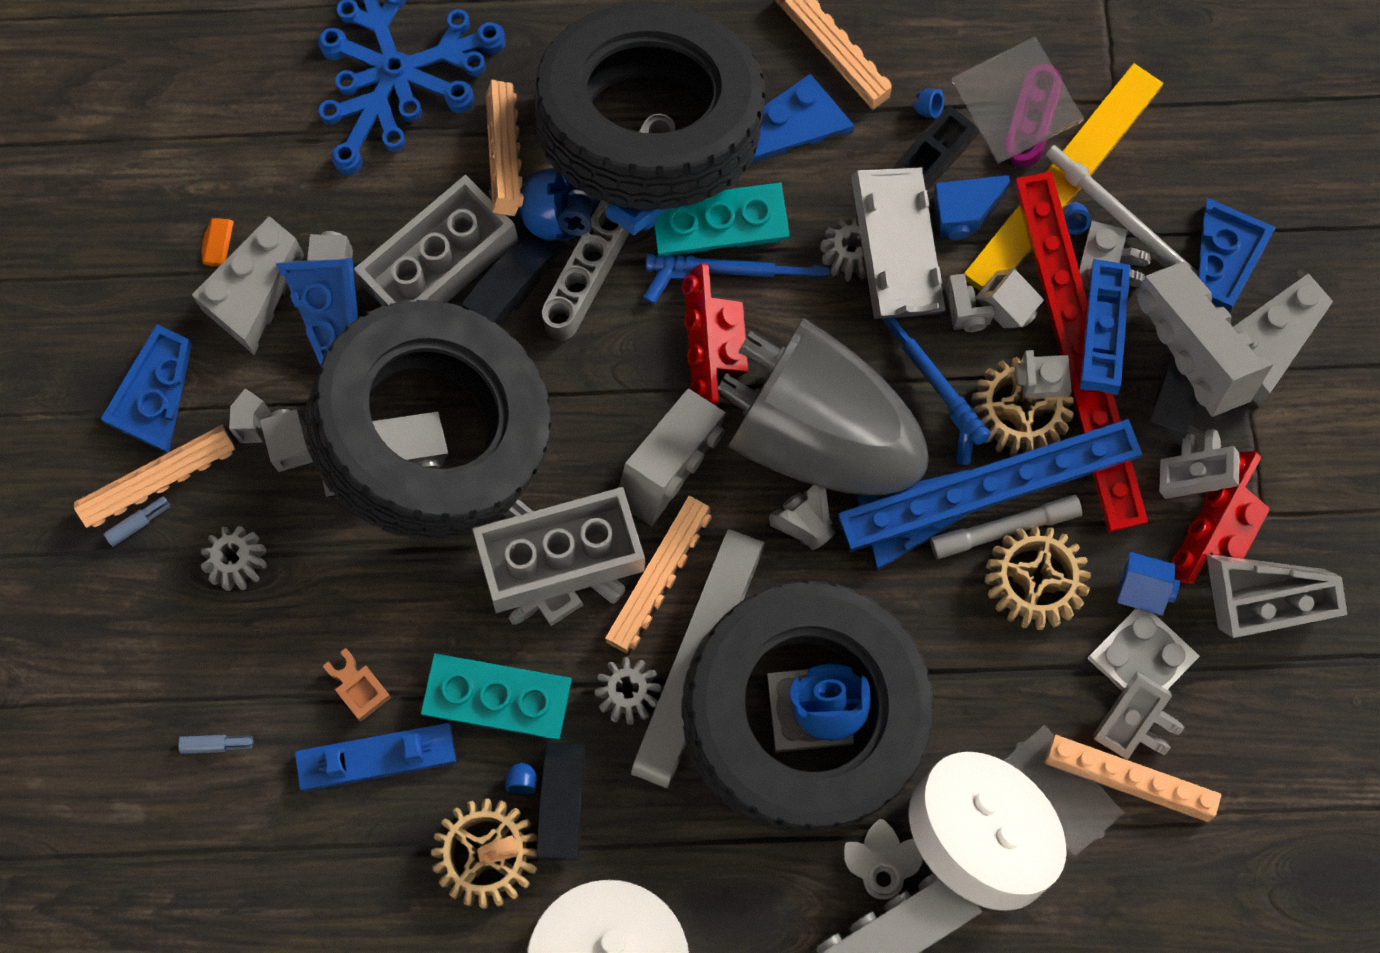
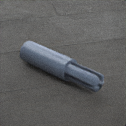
M161 497L103 534L111 546L114 547L149 524L150 520L170 508V504L165 497Z
M206 735L179 738L180 754L226 752L227 750L252 749L253 737L251 735Z

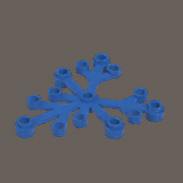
M354 0L340 1L337 5L340 20L346 24L354 23L375 32L383 55L347 40L343 31L337 28L325 29L318 38L320 50L327 59L338 60L348 56L374 67L356 74L349 70L338 73L335 82L341 94L352 95L360 88L378 83L374 92L341 103H337L334 100H326L319 106L321 119L328 125L337 124L342 118L362 112L346 143L338 145L332 152L331 158L335 169L342 175H353L361 169L363 161L359 150L377 117H379L384 131L382 139L386 149L391 152H398L404 148L406 144L404 134L401 129L397 128L387 100L394 87L400 101L399 111L401 117L407 122H415L422 115L420 103L413 97L408 82L445 97L448 108L455 113L469 111L474 105V95L469 84L463 81L449 83L418 69L445 61L464 69L470 76H480L486 69L485 60L481 53L473 50L480 48L483 53L489 55L501 52L506 45L503 28L496 23L488 22L480 26L476 34L460 39L461 35L469 29L470 22L468 14L464 10L455 9L447 17L449 27L439 45L408 56L396 50L388 28L398 9L404 6L407 0H386L382 8L378 0H359L365 3L368 13L360 10ZM347 8L354 9L351 14H343V11ZM458 18L465 20L460 25L453 24V21ZM488 33H496L493 38L485 37ZM332 38H338L335 43H326ZM472 61L480 62V65L472 68L468 66ZM392 65H401L397 70L389 69ZM344 80H353L349 86L341 85ZM456 91H464L461 97H454L452 95ZM409 106L416 107L413 113L404 112ZM329 109L336 110V113L332 116L325 115V112ZM392 136L400 137V140L396 143L388 142ZM352 153L349 159H340L342 154Z

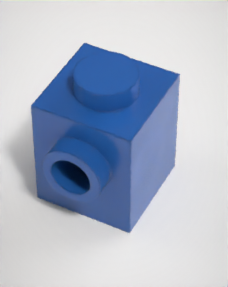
M1129 552L1118 584L1117 603L1163 616L1167 602L1174 603L1179 591L1180 581L1175 580V564Z

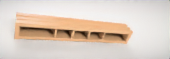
M775 0L872 110L890 98V81L885 76H880L875 64L863 57V53L857 45H852L846 32L842 29L839 30L835 26V22L829 14L825 15L817 0Z
M491 80L486 93L492 213L515 216L518 207H522L524 195L520 193L522 187V177L519 176L521 159H518L520 143L516 140L519 134V126L515 125L518 110L514 109L517 94L513 93L512 83Z
M223 424L75 501L74 509L86 528L91 525L97 527L106 521V517L112 514L114 516L122 514L127 510L126 507L133 503L136 505L143 503L148 499V495L167 490L169 484L176 480L182 482L188 479L193 471L197 469L203 471L211 466L212 461L218 458L220 460L228 458L232 455V451L235 450L234 444Z
M688 496L606 636L608 644L626 654L629 653L630 649L635 650L641 639L638 635L642 629L646 630L653 618L650 616L654 608L659 609L665 598L662 594L666 587L669 589L672 587L676 579L674 575L678 567L683 568L688 559L687 551L690 547L694 548L700 538L698 533L701 527L706 528L712 516L709 515L710 507Z
M1055 735L1050 740L1044 764L1206 822L1214 819L1221 798L1220 793Z

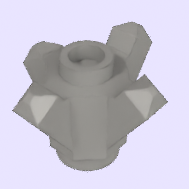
M813 484L803 494L801 492L796 493L782 505L785 509L784 511L777 509L769 516L771 527L799 539L802 544L808 545L812 551L821 547L836 533L831 526L833 522L829 518L826 488L818 484Z

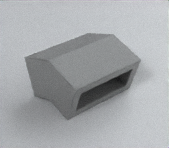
M245 388L230 406L229 429L239 443H263V430L260 420L268 418L271 412L263 400Z

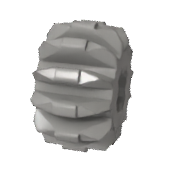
M857 217L852 219L849 226L840 219L837 222V229L829 227L825 234L827 239L821 241L820 250L825 253L822 256L823 264L832 265L831 274L833 276L838 275L841 271L845 272L844 277L847 282L851 280L852 273H856L862 280L866 277L867 273ZM848 247H856L855 252H848Z
M237 526L233 534L227 527H222V538L220 539L209 535L208 540L213 546L212 548L201 549V554L208 559L201 564V568L205 573H210L208 580L213 585L221 583L225 591H230L236 583L240 590H246L247 578L250 577L252 581L259 582L260 577L256 574L255 569L267 568V563L260 558L267 551L263 544H257L259 537L254 532L246 535V530L242 526ZM233 553L239 557L235 564L228 559Z
M624 657L622 660L623 669L618 670L617 666L610 662L608 669L612 676L610 677L606 674L598 675V681L606 687L595 689V696L605 699L599 705L601 712L604 713L613 709L611 714L613 722L620 720L622 713H626L627 724L633 725V713L638 712L640 717L646 720L649 718V715L644 706L656 709L658 701L650 695L661 693V685L651 683L657 677L655 670H649L642 674L645 669L644 661L639 660L634 669H631L629 658ZM627 683L632 684L633 690H638V693L632 692L633 698L625 699L623 693L618 692L619 689L624 690L623 685Z

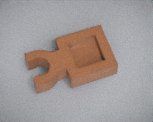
M345 648L340 652L347 662L344 669L335 670L329 661L323 667L332 678L342 681L343 684L335 690L358 720L362 722L392 697L367 666L357 671L355 658Z

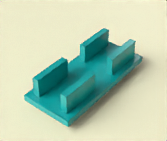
M782 183L727 189L711 198L704 199L702 202L668 209L657 218V222L654 225L659 256L685 255L707 252L711 249L753 246L790 239Z
M434 653L421 715L560 740L572 678Z

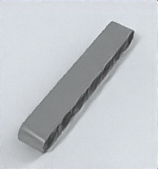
M653 114L645 120L639 132L675 131V124L667 115ZM604 200L599 203L591 218L592 224L589 232L581 236L543 306L542 318L545 330L554 340H567L576 333L630 234L621 225L611 231L602 228L604 224L613 222L606 217V209L609 203ZM596 252L602 255L599 260L593 262L585 259L590 253ZM575 283H581L586 286L584 290L577 293L568 290ZM557 314H565L569 317L562 324L551 322V319Z
M731 529L727 530L637 753L631 771L632 775L667 789L669 788L687 745L682 727L684 726V721L681 719V698L684 697L683 685L690 662L703 638L715 624L734 606L744 600L765 542Z

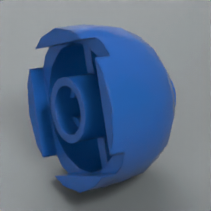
M554 168L540 170L527 178L520 192L524 195L523 205L521 208L518 207L516 214L519 218H522L526 228L536 237L546 241H566L573 239L575 236L564 232L558 224L560 213L566 209L565 196L567 191L574 186L566 181L563 175H559Z
M840 664L814 666L807 670V677L803 678L800 682L798 677L793 681L790 689L793 713L796 723L809 736L825 741L846 739L856 734L866 722L871 702L870 687L867 678L863 674L862 679L853 674L852 667Z

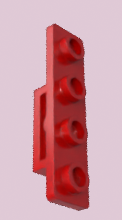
M700 263L685 276L682 284V291L686 299L685 327L688 330L689 341L687 360L691 368L692 382L690 390L710 403L717 405L719 403L717 374L727 373L733 376H742L748 372L747 357L738 353L746 339L743 302L711 298L709 265Z
M1239 452V486L1213 490L1207 493L1204 505L1197 518L1189 526L1188 534L1179 551L1171 560V563L1175 564V580H1179L1183 584H1193L1207 560L1206 554L1244 559L1270 510L1267 505L1245 488L1261 459L1257 452Z

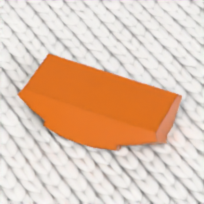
M211 218L202 242V264L210 267H219L226 260L234 221Z

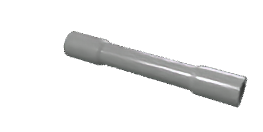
M1071 495L1045 503L1038 508L971 528H961L931 537V548L936 559L967 551L974 546L1004 538L1006 535H1014L1017 529L1020 528L1027 531L1031 530L1032 526H1051L1081 517L1082 507L1078 497Z

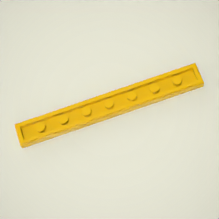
M1134 63L1062 152L1075 163L1081 162L1090 170L1088 175L1091 176L1160 91L1163 82ZM1052 164L1046 172L1052 171L1060 203L1063 208L1071 202L1081 188L1078 185L1076 187L1071 185L1064 178L1066 174L1055 164ZM1020 205L964 273L966 281L980 291L997 271L1017 269L1032 250Z

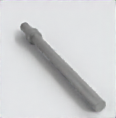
M1053 145L1045 154L1053 164L1066 174L1064 178L1074 187L1078 185L1169 267L1185 261L1088 175L1090 170L1081 162L1075 163L1056 145ZM1186 262V264L1197 275V270H1195L1188 262Z

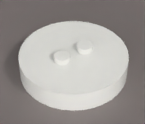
M955 753L939 761L917 784L913 791L909 804V822L918 850L936 876L961 897L989 909H1020L1036 900L1060 876L1065 864L1066 843L1059 818L1043 792L1026 775L1012 765L983 753Z
M600 880L569 890L548 907L533 931L528 953H689L679 921L671 909L659 897L643 887L617 880Z

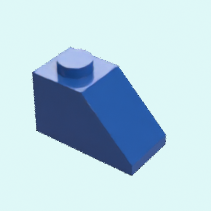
M1009 175L936 183L933 193V205L938 238L948 237L951 240H961L969 237L971 234H975L1005 198L1010 183Z

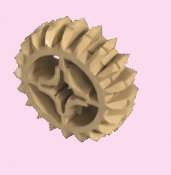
M1018 357L1013 358L1011 368L1003 360L998 363L997 371L989 368L985 373L986 380H978L976 388L979 392L973 393L971 402L977 405L972 408L973 412L976 413L985 427L991 432L989 439L985 443L996 439L998 441L996 446L997 452H1001L1006 445L1011 447L1010 455L1012 457L1017 455L1019 448L1023 449V452L1026 453L1034 450V447L1038 449L1047 446L1048 443L1060 442L1059 435H1066L1069 430L1066 422L1071 421L1074 415L1068 409L1074 403L1073 397L1024 398L1023 386H1017L1015 367L1016 363H1021ZM1013 384L1010 397L1002 398L1001 402H992L993 395L999 389ZM1018 399H1020L1023 408L1028 409L1026 416L1025 412H1022L1021 406H1016ZM1044 412L1052 413L1051 421L1046 426L1032 431L1033 418L1042 416ZM1000 420L1012 422L1016 430L1007 427Z
M1032 526L1029 537L1022 528L1017 529L1015 539L1006 535L1002 540L1004 548L995 546L992 554L996 559H989L986 564V568L994 573L986 575L985 583L996 585L989 590V598L1001 597V600L995 607L996 610L1000 612L1008 607L1011 611L1008 614L1007 620L1010 622L1015 620L1017 615L1022 616L1021 627L1023 628L1029 626L1031 619H1035V625L1038 630H1043L1046 618L1053 627L1059 626L1060 616L1069 621L1074 616L1071 608L1080 610L1084 604L1079 596H1087L1090 590L1089 587L1083 584V582L1090 579V572L1079 570L1088 562L1087 558L1074 557L1080 547L1078 544H1074L1067 548L1065 546L1068 539L1067 534H1062L1058 540L1053 539L1054 529L1052 527L1047 529L1044 536H1040L1038 526ZM1027 551H1038V555L1033 562H1019L1018 565L1010 563L1011 559L1018 554ZM1051 556L1062 565L1067 579L1063 578L1064 574L1052 568L1050 563ZM1041 563L1040 573L1043 574L1041 578L1043 581L1034 592L1036 584L1032 581L1034 576H1029L1033 575ZM1008 577H1012V582H1016L1024 588V600L1012 590ZM1057 591L1066 593L1061 600L1053 604L1037 605L1042 593L1050 592L1055 594Z
M490 799L483 800L482 811H478L474 801H469L467 807L470 814L465 816L457 807L453 810V813L459 820L454 825L448 819H443L441 822L449 830L447 836L442 833H435L434 839L443 843L444 848L432 849L431 855L443 858L444 861L433 865V871L435 873L447 871V874L440 879L439 884L442 887H447L455 883L450 891V896L454 899L458 898L463 891H466L464 896L465 905L471 906L476 895H479V906L487 908L489 896L493 895L495 904L502 906L504 904L502 892L506 891L512 899H516L518 894L512 886L516 882L524 888L529 886L530 883L521 876L523 871L530 874L536 873L537 868L526 862L527 858H537V850L527 849V846L537 842L538 838L536 834L523 835L531 827L528 819L515 824L521 814L517 808H514L505 816L507 804L503 801L497 804L495 812L492 811ZM482 822L500 824L496 830L492 829L489 834L483 837L473 836L466 831L471 826ZM511 830L519 850L514 866L510 865L506 860L499 861L500 865L496 863L480 865V862H477L476 859L479 858L477 849L470 843L474 842L480 847L505 838ZM458 840L469 850V859L464 866L466 869L461 876L456 869L454 852ZM488 869L499 871L505 876L502 880L491 885L479 886L470 884L475 877H479Z

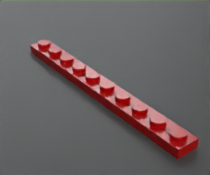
M1049 171L1016 178L1014 186L1060 356L1068 355L1071 396L1074 400L1073 404L1081 433L1084 434L1121 422L1113 394L1079 389L1088 301L1053 173ZM1132 461L1092 473L1108 533L1145 526L1148 523Z

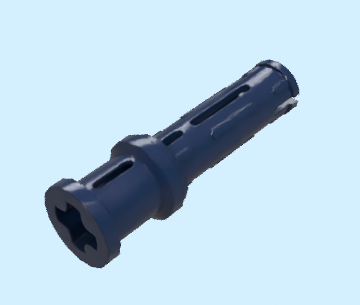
M572 187L565 196L566 209L560 213L558 224L567 234L581 236L590 230L592 224L590 215L596 210L598 199L585 194L581 189L578 190L576 187Z

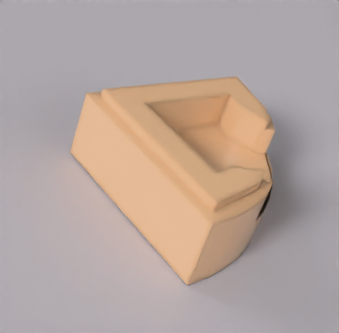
M509 836L481 846L477 849L480 865L483 864L484 866L517 857L519 850L515 838Z

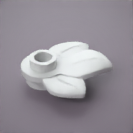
M879 819L869 829L864 844L859 842L845 843L844 858L851 873L863 879L864 886L871 896L880 900L895 897L902 889L904 879L916 874L923 860L914 839L899 843L896 833L883 819ZM882 872L888 874L891 879L890 885L887 887L879 886L876 882L877 874Z

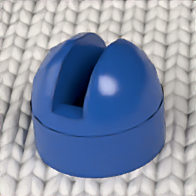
M928 88L922 89L916 94L918 100L913 102V106L919 115L928 118H938L941 115L944 107V95L941 90Z
M1070 202L1062 208L1069 234H1081L1088 229L1091 218L1083 204Z
M524 763L512 766L506 776L505 790L517 795L535 793L537 790V775L534 769Z

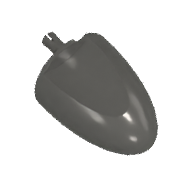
M804 318L797 326L786 346H782L781 349L750 331L738 353L767 368V374L769 375L760 389L756 388V390L749 388L727 373L718 386V395L743 410L742 414L745 415L729 442L728 448L758 464L798 481L811 485L818 484L826 489L848 494L870 496L896 494L910 489L923 478L928 468L929 457L922 430L910 409L898 394L864 360L830 334Z

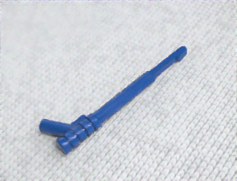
M648 253L646 271L653 272V270H656L657 274L645 292L643 299L655 305L670 279L684 280L685 276L700 263L709 265V274L758 277L788 275L827 278L830 275V269L819 265H813L812 268L775 266V263L702 259L694 258L695 256H687L686 258L683 255L674 257V255L659 256L657 254V256H654V254Z
M882 319L903 345L902 349L947 404V408L951 413L950 418L960 430L956 462L962 465L970 464L973 442L976 445L984 443L989 439L991 432L985 427L976 413L973 412L964 398L956 393L917 342L908 336L896 319Z

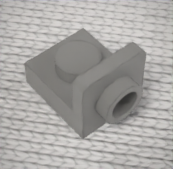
M965 274L950 275L946 294L953 330L964 329L966 332H977L985 329L987 325H990L994 316L993 306L975 308L973 286H967Z
M1033 350L1025 351L1021 363H1016L1017 386H1023L1024 398L1070 396L1072 390L1068 355L1034 357Z

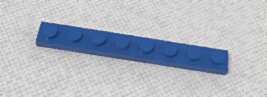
M1127 419L838 513V519L849 550L852 552L1138 459L1142 456V452L1130 421Z

